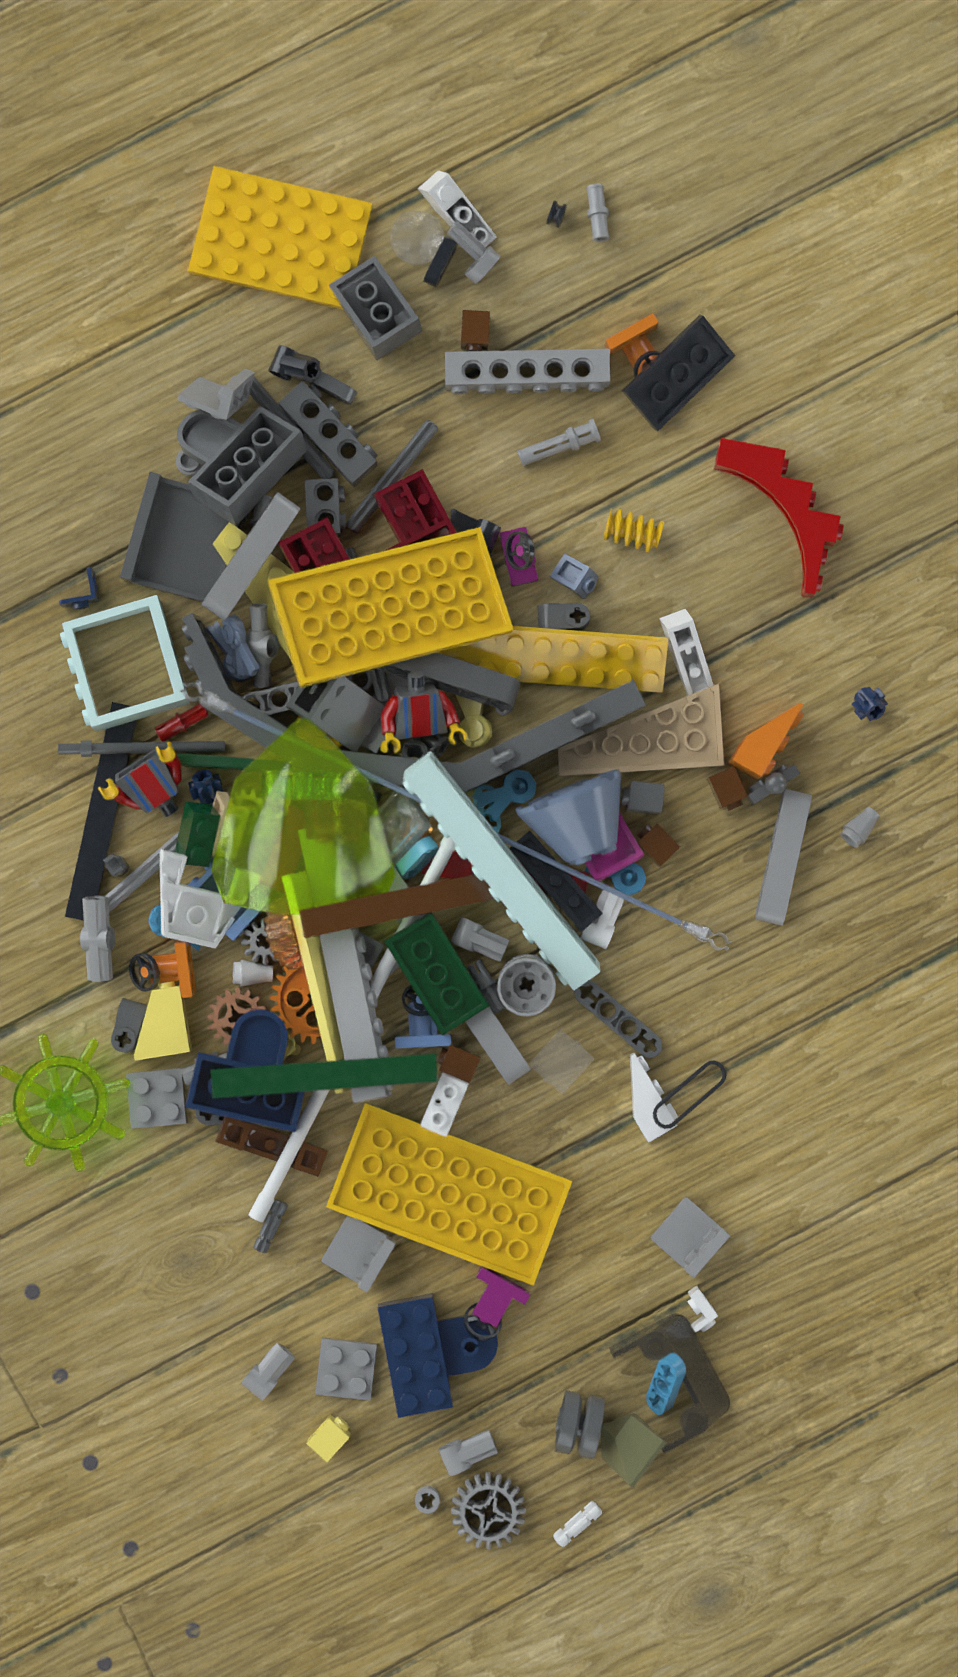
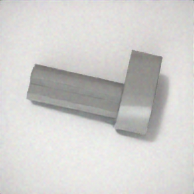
M459 221L452 225L447 232L475 260L466 270L465 275L474 284L478 283L499 260L500 255L491 246L486 248Z

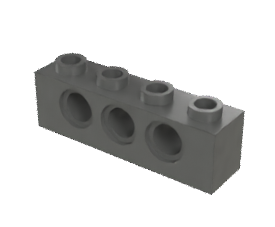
M302 381L278 402L279 406L354 488L378 466L375 460L378 455L368 444L363 446L356 439L359 435L350 424L344 426L338 419L341 416L331 404L326 406L319 399L322 397V394L313 384L307 386ZM309 407L319 409V414L315 418H307L304 413ZM327 427H335L338 433L334 438L329 439L323 436V431ZM345 447L355 448L356 454L354 457L346 459L341 455Z

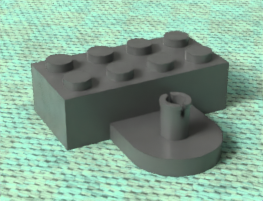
M261 406L243 424H240L231 417L227 420L214 418L210 413L200 409L187 415L177 430V439L182 451L203 465L188 481L195 501L235 526L307 451L301 430Z

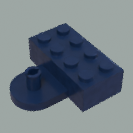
M257 1009L243 1014L234 1024L226 1058L198 1052L185 1108L295 1132L304 1092L213 1098L211 1070L282 1065L288 1041L287 1029L283 1021L276 1014L267 1010Z
M433 1293L378 1303V1314L398 1418L453 1408V1398L448 1376L479 1371L488 1366L497 1352V1335L487 1341L475 1339L464 1327V1315L438 1320ZM468 1323L475 1333L483 1336L489 1335L486 1329H480L475 1323Z

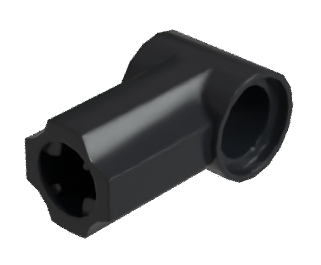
M283 345L278 346L268 369L271 374L281 379L290 381L291 378L307 382L318 379L322 371L318 359L300 354Z

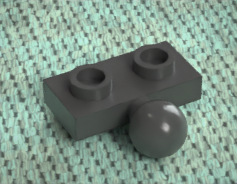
M784 764L769 774L765 782L761 779L749 787L751 793L746 798L751 805H754L770 793L780 794L786 789L787 782L799 775L800 772L795 765L788 768Z

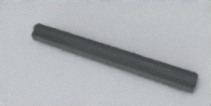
M254 376L250 389L252 398L259 406L298 428ZM302 433L307 451L302 456L322 479H331L335 474V470Z
M426 420L346 522V526L351 531L358 533L379 505L373 495L398 482L438 431L435 423Z

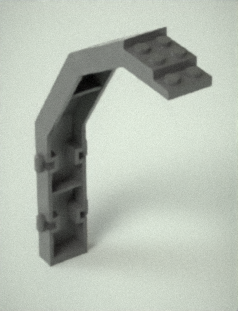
M191 613L182 618L185 625L181 626L187 640L194 642L185 647L187 655L184 656V660L190 671L196 672L199 680L195 681L196 684L201 687L202 692L214 694L215 698L228 703V706L231 708L229 712H223L213 706L207 707L202 702H199L200 705L306 775L375 782L234 715L233 712L236 709L310 744L298 736L296 731L272 715H266L259 710L260 707L248 699L246 701L242 699L243 696L236 692L230 678L226 675L223 663L206 631L201 617ZM634 680L466 761L459 764L440 763L463 792H468L645 707V703ZM319 748L390 783L404 786V771L420 760Z

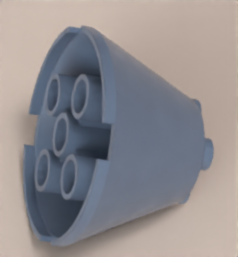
M619 769L607 771L590 780L584 779L529 801V807H517L515 809L516 813L565 862H569L570 865L585 863L592 859L590 854L594 853L596 855L601 853L603 855L617 849L615 843H617L621 772Z

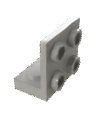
M244 369L237 376L234 375L226 385H219L199 377L179 393L178 400L184 402L190 408L206 411L214 418L227 420L248 402L255 372Z
M685 1197L651 1235V1240L694 1278L727 1241L730 1235L689 1198Z
M347 1215L324 1254L322 1262L358 1283V1288L368 1292L394 1248L396 1240L366 1222Z

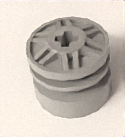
M533 954L514 956L505 963L499 974L497 990L500 1001L509 1011L516 1015L532 1016L540 1014L549 1007L555 996L556 978L552 967L543 958ZM523 977H526L528 980H534L532 989L528 990L526 986L521 988L520 985L522 984Z

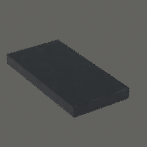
M699 315L622 392L655 431H659L735 357V354L703 315Z

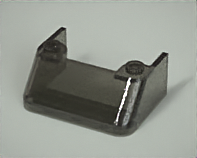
M679 1313L671 1314L609 1347L613 1358L639 1345L643 1355L650 1360H660L670 1353L677 1354L683 1360L686 1367L683 1382L695 1404L682 1412L680 1417L682 1429L663 1438L667 1442L662 1448L664 1454L702 1434L721 1418L730 1407L729 1396L690 1322L684 1315Z

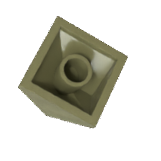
M632 1413L602 1424L601 1458L634 1488L667 1442L637 1414Z

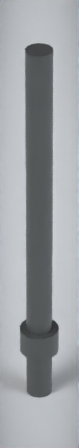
M83 740L80 743L58 744V755L81 754V757H92V754L149 753L157 746L161 750H165L168 748L167 742L92 743V740ZM225 741L171 742L175 753L225 752Z

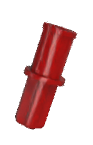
M198 704L182 714L176 712L175 716L154 728L160 740L165 742L178 733L188 732V727L206 718L209 713L205 707Z

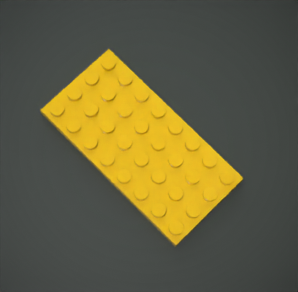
M481 527L268 581L300 688L512 633L514 630Z
M365 1103L326 1208L534 1286L572 1180L456 1136L447 1134L445 1137L420 1126L421 1123Z

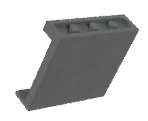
M149 472L121 571V579L126 582L203 602L227 566L212 543L229 521L195 501L189 484L163 478L161 474ZM249 513L237 524V528L240 529L242 521L247 522Z

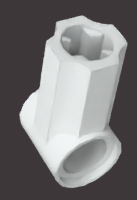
M602 890L596 906L603 914L583 931L581 939L606 949L613 935L614 924L624 899Z

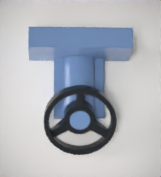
M409 985L402 994V1004L409 1016V1036H396L395 1047L450 1046L451 1034L443 1036L442 1034H437V1026L417 994L410 993L413 988ZM405 998H409L412 1001V1003H408L407 1005L405 1002Z

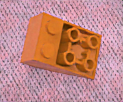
M803 704L795 705L747 735L739 743L728 764L754 780L762 776H768L776 763L772 758L775 753L779 754L780 751H783L790 739L786 735L789 729L793 730L794 727L796 728L804 715L800 711Z

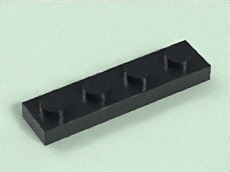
M530 830L517 841V843L556 861ZM511 846L509 848L523 867L580 932H583L603 914L567 872Z

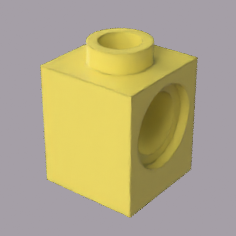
M330 1414L308 1438L306 1444L328 1462L350 1438L351 1433L348 1431L350 1426L341 1417L337 1416L334 1418Z

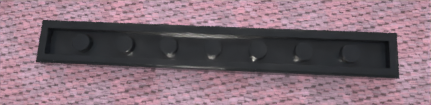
M112 702L110 713L131 706ZM137 720L106 729L103 743L133 742ZM100 754L65 917L84 921L83 898L99 896L106 865L103 860L108 856L119 803L113 799H104L98 787L100 786L103 789L109 787L106 781L108 778H111L115 783V775L127 767L130 754Z

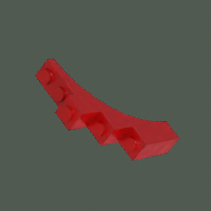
M721 438L718 443L714 470L734 475L752 484L770 498L782 512L795 535L801 555L803 572L801 596L812 598L816 591L820 592L823 576L819 575L820 565H825L828 555V549H825L824 545L833 547L836 540H841L844 524H839L841 516L808 510L809 507H814L816 491H812V482L781 477V474L786 475L789 459L784 458L786 450Z

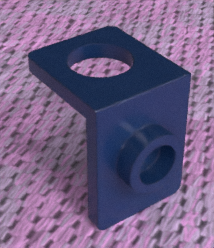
M91 567L87 568L91 595L59 600L60 606L81 610L89 608V603L99 602L95 573Z

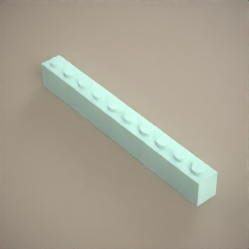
M430 751L404 771L403 777L405 780L403 784L411 795L416 794L422 801L420 805L429 817L433 815L439 822L437 826L440 832L446 838H452L456 843L455 849L464 860L468 858L473 865L472 870L480 881L485 879L490 886L489 891L497 902L502 901L507 907L506 913L514 923L519 922L524 928L523 934L531 944L535 942L541 949L539 953L548 965L552 963L558 970L556 974L559 980L565 986L569 984L573 990H576L600 973V962L435 755Z

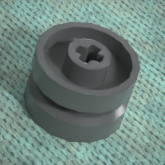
M566 1390L556 1422L555 1452L570 1454L574 1448L575 1440L578 1438L577 1451L579 1456L594 1459L602 1427L605 1398L590 1395L585 1402L584 1410L581 1411L582 1397L580 1393Z

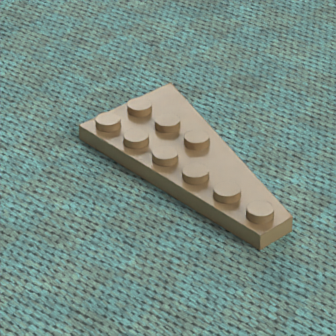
M719 683L558 748L559 776L601 774L615 769H619L620 772L724 766Z

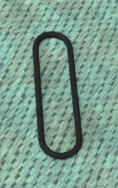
M715 1060L708 1061L655 1106L653 1110L655 1123L663 1129L674 1127L725 1082L727 1075L724 1066ZM709 1065H717L722 1071L720 1082L669 1125L662 1124L657 1118L658 1109Z

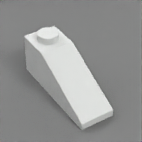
M683 609L660 618L665 637L668 638V646L687 696L713 686L694 621L687 610Z

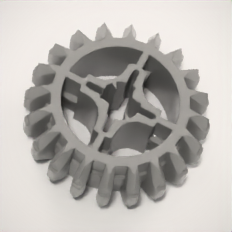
M486 1472V1480L481 1481L479 1474H475L476 1483L473 1484L467 1478L465 1485L468 1490L459 1486L457 1492L462 1497L455 1496L452 1499V1502L458 1505V1507L451 1508V1514L460 1515L453 1519V1525L462 1524L457 1533L463 1535L468 1532L465 1541L470 1543L473 1538H476L475 1547L480 1548L482 1541H486L487 1549H491V1541H496L498 1548L502 1547L501 1538L504 1537L507 1542H512V1536L509 1532L511 1531L518 1535L520 1529L515 1524L523 1525L525 1523V1519L518 1515L526 1513V1507L517 1506L525 1501L524 1496L514 1497L520 1491L519 1487L514 1486L509 1490L508 1488L512 1480L508 1478L503 1484L500 1483L502 1475L499 1473L496 1475L495 1481L491 1480L490 1472ZM491 1489L485 1499L469 1500L475 1493ZM499 1492L509 1500L512 1507L511 1513L506 1512L505 1508L497 1504ZM492 1499L493 1511L495 1513L487 1516L485 1522L484 1510L482 1508L490 1505ZM465 1508L472 1510V1513L480 1517L478 1529L467 1519ZM495 1521H508L502 1528L487 1532L491 1523Z

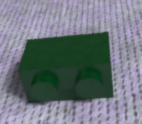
M185 802L175 847V853L183 854L187 857L185 865L210 866L221 817L212 804Z

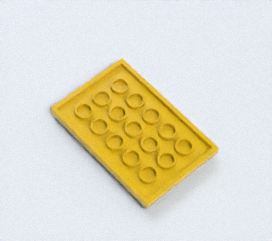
M213 166L188 272L198 276L343 310L329 284L359 265L373 205L372 203Z

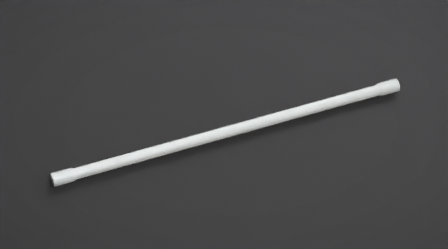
M443 837L440 847L420 885L438 882L451 854L456 850V843L451 837ZM420 915L403 918L396 933L418 920ZM388 948L370 981L371 991L375 992L377 998L396 963ZM330 1090L314 1091L297 1123L296 1131L292 1132L262 1192L259 1193L248 1214L251 1218L264 1222L274 1202V1197Z

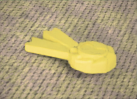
M456 695L465 719L459 724V728L463 729L467 735L465 742H463L460 733L459 738L470 748L484 747L492 737L491 723L482 716L484 704Z

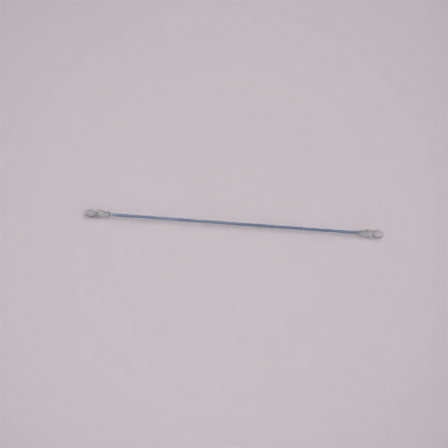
M184 682L183 686L185 688L194 686L199 690L200 695H203V698L200 696L191 698L186 694L185 689H181L180 692L184 693V697L187 700H199L203 707L215 709L221 713L234 714L422 803L416 794L411 795L407 790L236 710L229 702L219 698L216 693L212 691L202 692L201 687L196 683H189L187 685ZM498 834L504 843L677 924L684 932L693 935L696 940L702 943L710 942L715 950L725 949L727 951L729 949L727 946L723 948L717 947L713 939H710V937L719 935L723 937L726 944L731 943L732 941H728L727 936L723 933L713 934V931L705 925L677 919Z

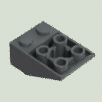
M344 676L301 688L298 686L286 704V708L352 752L358 750L385 707Z

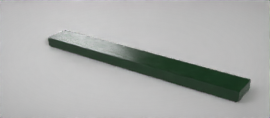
M433 1053L211 1070L213 1098L438 1082L437 1055Z

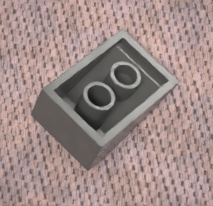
M375 256L329 284L333 294L376 360H379L422 332L418 316Z

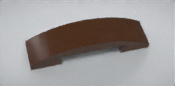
M224 1117L215 1142L277 1162L290 1136L247 1121ZM303 1141L291 1167L319 1177L328 1151Z

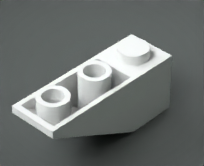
M437 171L418 188L433 209L450 227L459 221L485 247L497 237L448 173Z
M635 1053L630 1054L633 1118L646 1140L651 1142L674 1127L663 1129L655 1123L653 1110L662 1100L660 1096L664 1092L656 1079L651 1082L646 1072L650 1068L643 1056L641 1055L637 1058ZM670 1103L667 1105L663 1104L657 1111V1118L664 1125H669L678 1118Z

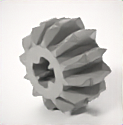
M262 918L261 928H259L255 921H252L251 926L255 931L251 932L248 929H244L243 933L251 936L250 940H241V944L251 945V948L244 951L245 955L256 952L252 962L257 963L260 956L263 955V964L268 965V955H271L272 959L277 962L279 957L275 951L277 950L283 954L286 953L287 950L280 947L279 943H288L289 939L279 938V935L286 931L284 927L279 928L276 932L274 931L278 923L276 920L271 922L269 928H267V919ZM262 934L265 937L271 936L272 942H269L271 946L268 949L265 946L260 947L258 945V941H261L258 938Z

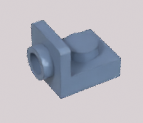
M565 553L550 575L554 581L574 591L582 599H585L594 590L598 580V575L590 567Z

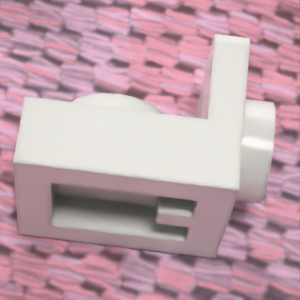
M696 1285L688 1291L691 1299L687 1302L697 1315L701 1312L703 1315L694 1321L691 1326L695 1332L700 1329L704 1332L716 1323L714 1319L718 1315Z

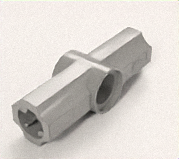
M108 897L83 898L84 927L80 934V944L82 949L86 951L87 980L91 982L109 981L113 979L111 951L115 946V931L113 927H110Z

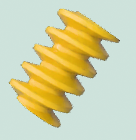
M611 507L603 537L607 541L611 534H613L614 543L616 544L623 537L626 547L632 541H635L636 550H639L642 544H645L646 553H649L653 547L657 549L664 521L661 520L654 527V518L652 517L644 524L643 515L640 514L634 521L631 511L624 518L621 508L615 514H612Z

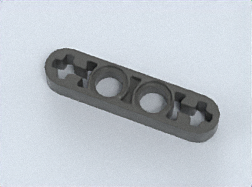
M588 980L583 984L585 987L590 984L593 987L591 992L596 997L599 996V993L604 995L596 1003L594 1009L589 1006L594 1002L589 997L584 999L580 997L582 993L579 989L580 987L574 990L575 998L641 1055L653 1058L661 1052V1039L595 982ZM607 1001L615 1006V1013L609 1018L603 1017L599 1011L601 1004ZM627 1019L633 1020L636 1024L635 1033L629 1036L621 1032V1024ZM642 1028L646 1031L642 1035L649 1041L652 1038L656 1040L654 1043L656 1050L654 1052L651 1050L644 1052L645 1045L640 1040L637 1041L636 1045L632 1042L640 1034Z

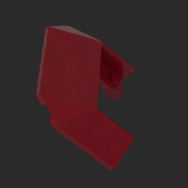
M423 469L373 495L399 542L384 551L457 533ZM328 518L278 542L294 573L350 560Z

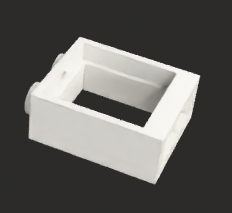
M442 1072L420 1126L446 1137L468 1087V1083ZM439 1099L441 1102L437 1103L435 1100Z

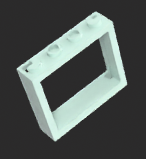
M158 595L62 623L64 632L60 633L64 648H69L71 658L67 659L71 673H76L79 682L75 684V690L79 700H84L86 707L85 710H82L86 726L91 725L95 732L191 704L184 697V693L180 692L181 689H185L188 695L187 689L183 686L184 679L163 606ZM150 610L174 694L98 716L75 632Z

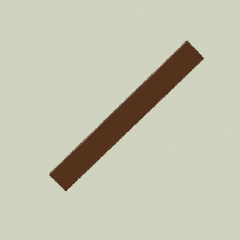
M475 874L301 909L299 914L304 938L492 900L494 898L489 891L490 886L485 879L480 881Z

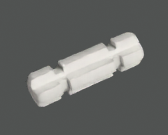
M594 1501L588 1503L584 1507L585 1510L583 1512L580 1510L566 1522L564 1529L560 1528L553 1534L554 1539L560 1546L565 1547L571 1541L572 1536L575 1538L591 1524L590 1520H596L602 1514L601 1508Z

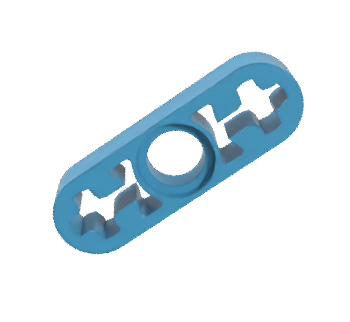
M670 1353L658 1362L646 1395L648 1406L658 1415H662L673 1407L686 1373L683 1360L675 1353Z

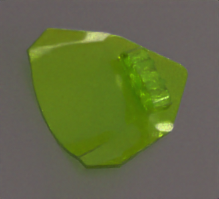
M307 718L296 720L234 780L211 868L223 903L269 913L300 915L299 910L384 893L390 890L396 875L371 783L313 721Z

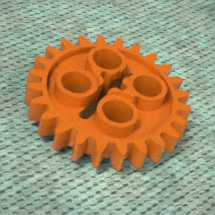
M294 959V969L284 966L283 968L287 975L285 977L282 975L276 976L282 982L281 985H272V988L278 991V995L271 996L270 999L277 1001L278 1005L271 1008V1011L280 1012L278 1017L284 1020L286 1029H292L291 1038L299 1033L301 1034L300 1039L302 1043L306 1040L307 1036H310L312 1044H315L317 1037H321L319 1026L313 1027L307 1022V1015L311 1011H315L314 1005L301 1017L296 1015L311 998L309 996L310 989L304 964L300 965ZM292 991H299L303 996V1002L298 1007H294L288 1002V996Z

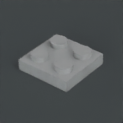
M181 1068L126 1073L131 1129L187 1123L184 1081Z
M322 1337L315 1394L371 1401L377 1343Z

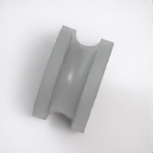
M431 1486L421 1487L415 1495L417 1509L422 1513L429 1514L438 1508L440 1503L438 1491ZM428 1493V1496L432 1494L435 1497L432 1499V1506L427 1507V1503H425V1506L420 1503L423 1500L422 1494Z

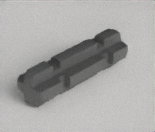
M280 1200L273 1202L270 1208L271 1213H268L260 1230V1237H257L253 1246L255 1250L261 1253L268 1251L271 1245L270 1240H273L282 1221L281 1216H284L288 1205Z

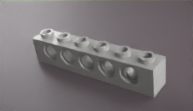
M609 349L445 352L446 390H451L452 394H466L468 390H478L481 394H491L495 392V389H506L507 393H520L522 389H533V392L545 393L550 391L549 388H560L561 392H575L577 388H588V391L599 392L603 391L604 387H609L610 384ZM557 366L561 369L562 374L559 377L553 378L548 375V368ZM578 366H585L590 373L585 377H579L574 369ZM502 367L506 369L508 374L506 377L498 379L494 377L492 372L495 368ZM523 367H531L535 374L531 378H524L521 376L520 370ZM469 368H476L480 371V376L476 379H469L465 372Z

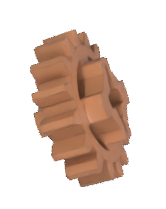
M240 987L236 988L235 994H232L227 989L225 990V998L217 995L216 999L219 1003L217 1005H209L214 1010V1014L207 1015V1018L212 1019L214 1023L208 1028L209 1030L216 1029L218 1031L214 1036L215 1039L221 1036L224 1037L223 1045L225 1046L229 1043L231 1035L225 1032L223 1028L227 1026L234 1027L236 1021L231 1022L230 1017L234 1015V1009L238 1013L243 1014L252 1010L266 1009L265 1005H257V1002L260 1000L259 996L254 999L250 998L251 990H247L243 995L241 994ZM236 999L245 1000L252 1007L246 1009L239 1006ZM226 1003L228 1011L225 1017L219 1019L220 1009Z

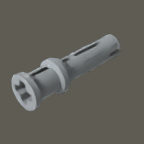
M589 419V423L576 428L568 427L564 434L517 450L522 466L524 467L527 464L568 449L577 451L580 449V446L593 441L601 442L594 419ZM590 432V434L582 436L580 438L578 437L581 434ZM565 440H568V441H569V442H566V443H564V444H561V442H563V441H565ZM556 444V447L534 454V452Z

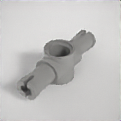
M255 603L249 606L251 628L246 634V644L260 667L257 670V674L254 675V686L264 688L269 687V685L271 686L270 663L277 655L279 642L277 636L271 634V629L267 624V604Z

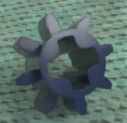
M870 686L860 689L854 696V702H852L856 715L861 720L865 717L869 721L880 718L886 710L885 706L888 705V702L884 699V693L880 688H876L873 691Z
M210 770L196 772L192 777L193 781L188 782L193 801L199 798L201 803L211 804L214 802L216 792L224 791L219 774L212 775Z

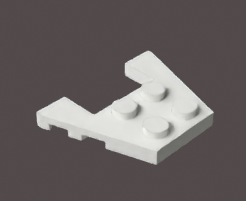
M161 849V934L167 938L216 949L234 922V916L238 910L247 903L251 897L249 894L255 885H259L262 874L237 868L229 895L180 884L187 857L183 854Z

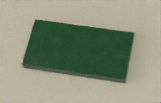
M432 912L427 913L384 940L442 1036L489 1007V1004Z

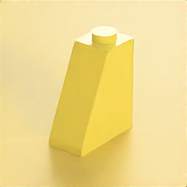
M175 981L158 984L159 989L152 990L134 1053L135 1061L192 1051L185 1000L181 998L180 986L175 987Z

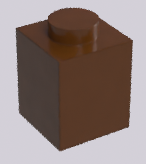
M463 310L461 348L466 349V352L488 350L490 311Z
M734 766L707 778L720 809L727 807L728 811L744 805L742 799L748 796Z
M658 823L653 828L648 824L637 835L640 838L637 842L639 847L658 867L662 866L680 848Z
M450 1045L448 1049L442 1048L437 1063L441 1064L439 1071L470 1083L481 1057Z

